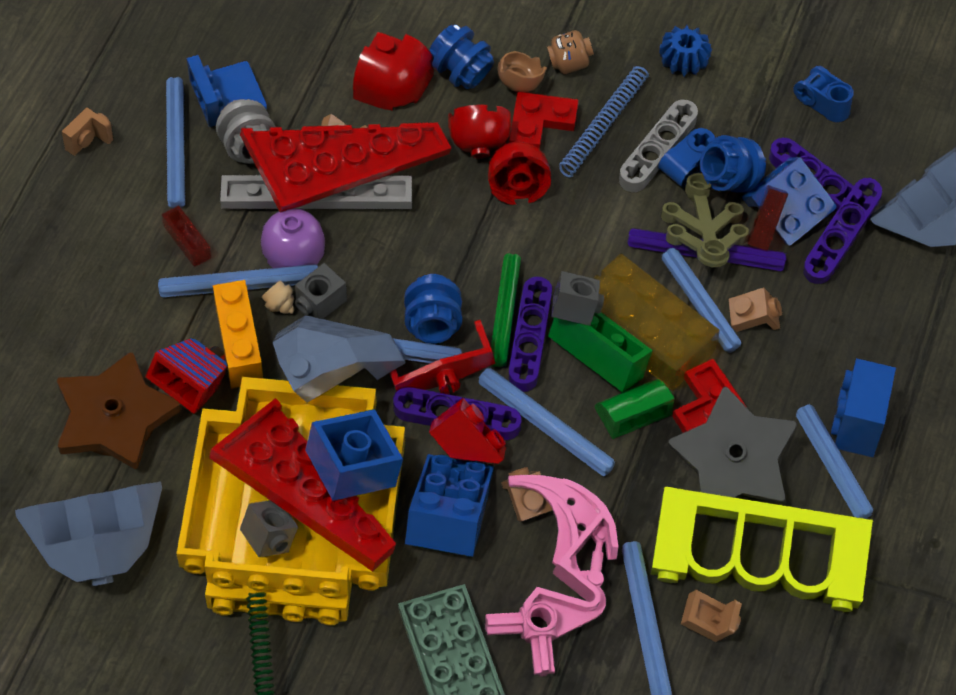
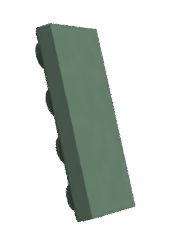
M465 584L398 603V610L428 695H505Z

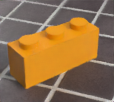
M241 280L213 285L215 307L228 366L231 389L241 386L242 377L263 378L262 362L246 282Z

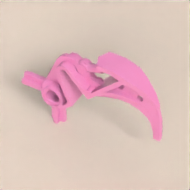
M543 475L509 476V487H523L534 490L541 494L551 505L558 527L556 549L552 561L556 566L553 574L586 600L536 587L523 606L520 607L519 613L485 615L487 635L520 634L521 638L525 639V642L531 644L534 675L547 676V674L555 673L552 641L596 619L602 614L606 606V597L600 588L604 581L601 572L604 556L602 547L605 543L606 558L608 560L617 559L618 540L616 525L606 505L595 494L578 483L564 478L559 479ZM567 501H574V505H569ZM583 525L585 527V530H579L578 526ZM592 537L596 547L592 553L590 570L580 571L576 555ZM541 617L545 620L547 627L540 628L535 626L531 618Z

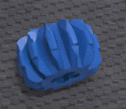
M688 25L682 30L674 26L672 32H666L659 49L663 67H670L672 74L680 71L683 77L687 72L697 75L699 69H705L712 51L708 35L701 34L699 27L695 30H690Z

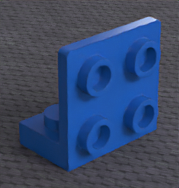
M199 55L187 58L189 80L209 127L216 125L221 110L234 100H254L261 103L267 109L266 101L247 61L211 71L208 65L203 66Z
M801 157L788 158L763 178L754 189L741 196L748 206L759 208L786 245H792L837 207Z

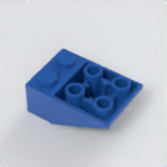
M428 454L409 508L405 544L473 557L479 538L494 466L485 465L479 461H463L452 459L446 455Z

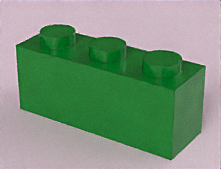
M602 312L600 314L594 313L590 326L554 317L548 335L549 338L563 349L567 350L621 392H624L643 379L653 352L651 348Z

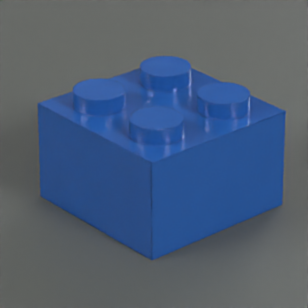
M856 358L853 370L845 371L836 405L838 407L830 433L836 435L835 444L839 450L874 457L885 425L896 371L895 367Z
M375 409L315 421L311 424L305 451L332 501L396 487L403 458Z

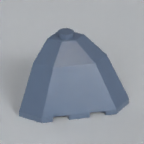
M955 147L927 167L925 174L922 176L923 178L918 181L912 180L896 193V197L877 209L872 215L871 221L875 225L930 247L956 245Z
M306 315L279 331L273 341L279 364L293 391L307 403L364 368L378 380L406 363L395 341L388 333Z
M161 482L135 485L64 501L38 504L17 509L15 513L17 519L49 567L76 582L92 580V586L114 582L112 575L126 573L147 549L162 485Z

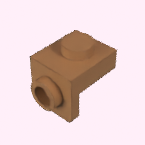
M765 288L728 299L731 327L736 332L767 323L773 330L780 329L779 316H782L781 304Z
M528 467L512 471L508 475H541L540 471L529 472ZM508 480L501 482L503 489H508L518 521H524L552 511L551 505L538 492L523 487H509Z
M695 590L688 595L681 625L717 642L734 634L741 622L739 613L742 603L734 600L725 605Z

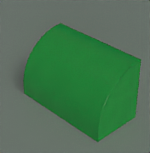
M656 379L598 402L594 408L611 438L615 439L671 416L675 398L664 382Z

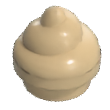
M281 280L261 297L266 302L264 306L272 312L280 311L283 314H292L294 312L293 289L289 284L285 285Z

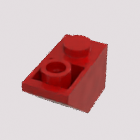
M464 398L432 421L429 433L450 458L496 464L504 460L506 451L505 440L497 430H490L485 424L484 416L479 408L474 404L469 405Z

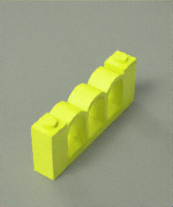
M664 487L651 575H657V579L662 582L678 583L679 579L685 580L687 573H689L695 580L700 582L718 583L727 579L732 573L735 580L743 588L751 591H766L775 587L780 581L783 588L794 597L814 599L824 594L823 603L832 604L831 608L837 611L851 612L853 608H858L863 601L873 520ZM696 514L736 520L731 558L720 569H705L697 564L692 556L691 544ZM745 521L784 528L779 567L769 577L757 578L750 575L744 570L740 562ZM793 529L832 535L827 576L822 583L816 586H806L799 583L793 578L789 570Z

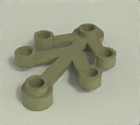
M694 173L687 178L685 192L688 198L694 201L697 218L685 212L678 204L673 202L663 205L661 218L667 223L680 222L700 234L702 240L686 232L682 225L672 224L667 228L666 241L672 245L685 244L696 251L698 260L708 267H721L728 262V250L730 248L747 242L749 229L745 225L734 224L731 226L730 232L722 239L716 238V234L729 223L740 222L744 208L739 203L730 202L712 220L707 197L710 195L711 184H707L703 174Z

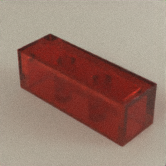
M767 185L747 240L748 245L768 251L788 197L787 191Z
M179 205L161 214L163 226L194 267L211 258L210 246Z

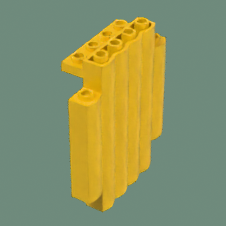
M242 377L236 411L202 409L177 548L179 567L192 574L206 573L207 586L205 598L207 608L212 609L213 612L219 615H231L233 612L240 611L248 612L250 610L247 608L249 602L246 601V598L249 596L248 594L265 592L266 596L253 597L250 600L266 599L267 602L264 604H253L250 607L266 606L268 609L265 611H254L251 614L267 613L268 615H281L285 620L291 622H300L304 618H314L325 625H336L339 622L347 621L352 583L357 584L364 590H376L379 587H386L391 556L372 572L290 515L297 524L298 529L289 552L280 555L258 557L240 531V526L249 503L268 501L269 499L211 460L209 456L212 447L275 398L282 405L281 411L288 419L293 418L299 425L298 431L308 441L312 422L376 409V389L336 385L307 403L293 391L289 381ZM384 425L403 458L405 427ZM402 465L396 487L357 495L359 498L358 504L366 514L373 515L392 539Z

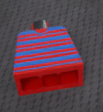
M190 338L155 352L145 377L195 414L216 392L228 366L225 362V354L221 348L213 346L208 349L196 339Z

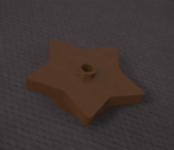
M131 352L99 376L60 377L57 379L58 387L70 415L58 442L59 453L72 454L93 451L101 455L113 456L133 469H137L145 443L152 434V431L181 411L180 403L174 398L145 385L135 356Z

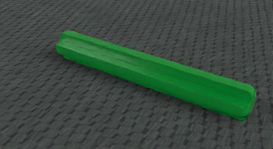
M507 253L503 258L491 349L495 364L491 365L492 367L503 368L507 365L521 257L518 254Z

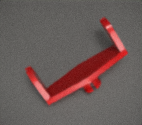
M481 320L474 321L483 348L437 360L401 377H398L396 369L391 371L390 375L396 392L405 387L423 390L439 387L440 393L450 394L448 385H451L452 391L455 392L460 388L459 379L495 364L493 352Z

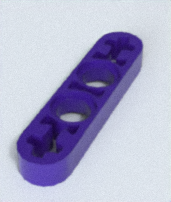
M789 138L776 139L771 144L770 163L777 168L788 158L801 157L807 167L815 170L816 174L814 176L822 187L834 185L840 190L837 194L828 193L837 206L834 210L836 213L846 199L845 196H848L854 186L795 141ZM862 192V196H861L860 202L858 203V204H860L862 207H863V204H864L865 200H866L867 197H868V196L865 195L863 192ZM846 212L842 215V218L849 223L857 224L860 221L859 216L854 212Z
M863 178L854 185L807 256L803 271L804 276L809 282L823 284L831 278L873 214L882 196V187L875 179ZM867 189L872 190V196L867 197L863 207L858 204L862 192H866ZM846 212H854L859 216L860 221L855 225H849L843 221L842 215ZM836 236L843 241L844 246L841 249L833 250L827 246L826 240L829 237ZM823 255L826 256L827 260L825 261L824 269L818 273L813 272V267L819 264Z
M543 277L529 278L523 286L508 379L510 383L522 392H528L535 388L539 377L552 298V285ZM535 289L541 290L539 305L533 303ZM528 315H537L541 318L542 322L531 326L525 323L524 318ZM524 342H532L537 346V350L532 353H525L520 350L519 346ZM522 363L528 364L526 379H519Z
M405 387L395 393L393 397V411L403 421L431 426L432 421L438 417L431 411L434 406L445 405L450 408L464 397ZM464 398L469 405L474 404L479 408L484 416L485 424L491 431L493 429L497 430L504 440H512L519 435L521 431V415L515 408ZM407 400L413 401V404L410 405V408H403V404H405ZM423 402H426V413L421 412ZM488 415H493L491 426L488 425ZM504 419L511 420L508 428L502 427Z

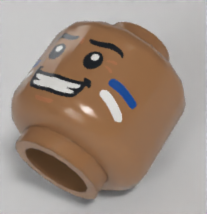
M577 30L553 37L551 46L547 47L553 69H559L562 74H569L587 68L589 66L588 56L594 55L589 37L583 39L581 33Z

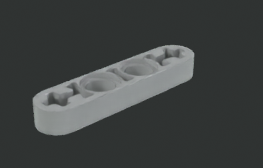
M678 100L674 102L625 161L620 169L619 183L624 190L629 192L643 190L660 170L658 165L664 154L681 142L694 128L697 122L698 108L692 101ZM684 113H687L688 115H684L678 124V115L682 116ZM670 131L675 135V138L665 140L659 136V133ZM652 151L658 154L659 158L647 160L642 154ZM638 167L641 168L639 172V177L635 176L633 179L628 178V175L631 177L635 175V173L638 171Z

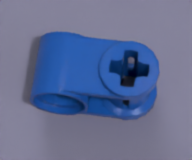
M815 66L804 81H798L794 85L796 97L803 104L810 106L828 120L842 122L849 117L854 91L849 84L832 75L824 67Z
M704 128L691 131L681 142L664 154L659 162L658 169L682 188L686 187L689 175L701 173V153L715 138L714 134Z

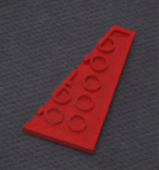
M438 122L401 123L399 127H381L380 124H368V128H352V125L303 126L301 130H282V127H270L269 131H253V128H241L240 136L280 213L443 157L451 151V146Z
M276 398L211 448L209 456L211 460L372 572L394 553L395 541L373 515L366 514L358 504L359 498L357 495L332 501L305 451L307 441L298 431L299 425L293 418L288 419L281 411L282 405Z

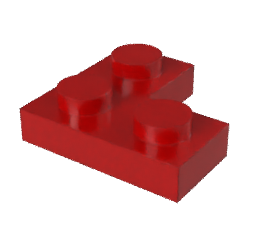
M518 92L509 143L515 141L527 142L540 149L543 127L574 131L579 100Z
M711 359L685 371L684 380L697 397V400L675 409L672 417L683 433L705 424L723 387H727L743 404L744 402L715 360Z

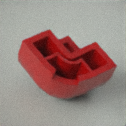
M377 32L370 46H365L359 57L353 78V99L393 111V107L405 106L411 102L415 104L422 97L434 75L432 54L424 44L408 34H405L404 38L400 40Z

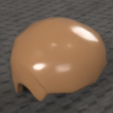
M517 51L504 54L498 64L500 80L508 89L515 92L535 90L542 82L547 67L541 68L539 57L530 58L525 53Z

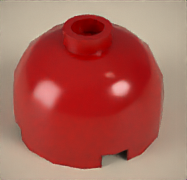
M468 105L454 109V115L448 114L450 136L455 145L462 151L471 153L472 158L490 157V152L501 148L510 135V111L501 106H497V112L487 111V105Z
M515 141L505 144L495 152L489 161L488 181L492 194L501 202L517 205L514 199L528 198V203L535 202L545 195L551 185V169L548 160L538 147L530 143Z

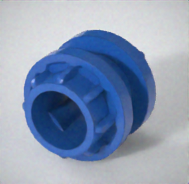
M457 24L445 28L432 43L429 49L433 57L432 67L439 73L449 69L452 72L449 77L451 84L455 87L462 85L466 89L474 88L486 77L493 67L494 60L493 55L490 54L491 46L485 41H480L475 45L472 42L474 31L468 26L461 28Z
M727 135L718 136L701 153L700 171L707 184L710 183L711 188L715 190L746 193L754 189L765 175L766 158L760 146L752 139L736 138Z
M427 274L418 277L406 289L404 295V305L406 308L405 326L415 338L431 344L441 343L449 340L462 325V297L458 286L442 275Z

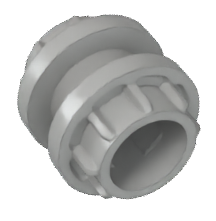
M250 99L234 100L221 110V114L216 122V132L224 144L226 152L233 160L244 164L254 163L240 136L241 128H253V131H269L270 127L276 126L261 103Z

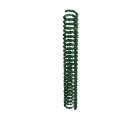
M265 592L249 593L246 601L249 602L247 608L250 609L247 612L250 616L248 622L251 623L248 628L252 630L249 633V636L252 637L249 642L253 644L250 649L253 651L251 657L254 660L251 663L254 665L252 671L255 672L253 678L256 680L253 685L257 687L254 692L258 695H274V691H258L264 688H273L274 684H257L262 681H272L274 678L256 677L261 674H271L274 671L271 669L255 670L260 667H270L273 665L271 662L255 663L259 660L271 659L272 656L270 655L254 656L258 653L271 652L270 648L254 649L257 646L270 645L271 642L269 641L254 642L257 639L269 638V634L253 635V633L266 632L270 629L268 627L252 628L255 625L268 624V620L252 621L254 618H265L268 614H251L254 611H265L268 607H250L253 604H264L267 602L266 599L250 600V598L264 597L267 594Z

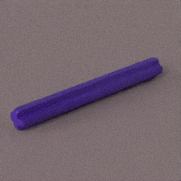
M632 228L629 231L628 246L660 252H667L668 249L675 248L681 255L697 257V252L685 244L672 245L666 241V233ZM734 245L728 250V263L782 271L785 267L786 254L784 252Z

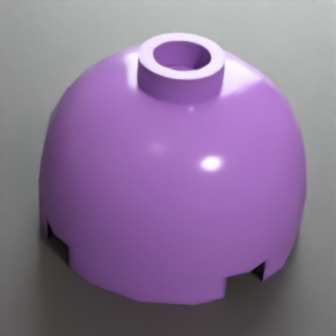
M289 209L281 213H275L263 226L261 250L267 259V263L272 268L317 265L324 256L325 237L320 222L312 214L302 209Z

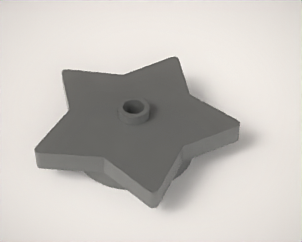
M723 387L707 422L671 438L668 445L698 473L700 492L733 498L747 496L783 503L785 501V493L778 458L794 432L796 422L754 416L727 387ZM738 448L743 453L740 457L735 458L730 455L729 449Z

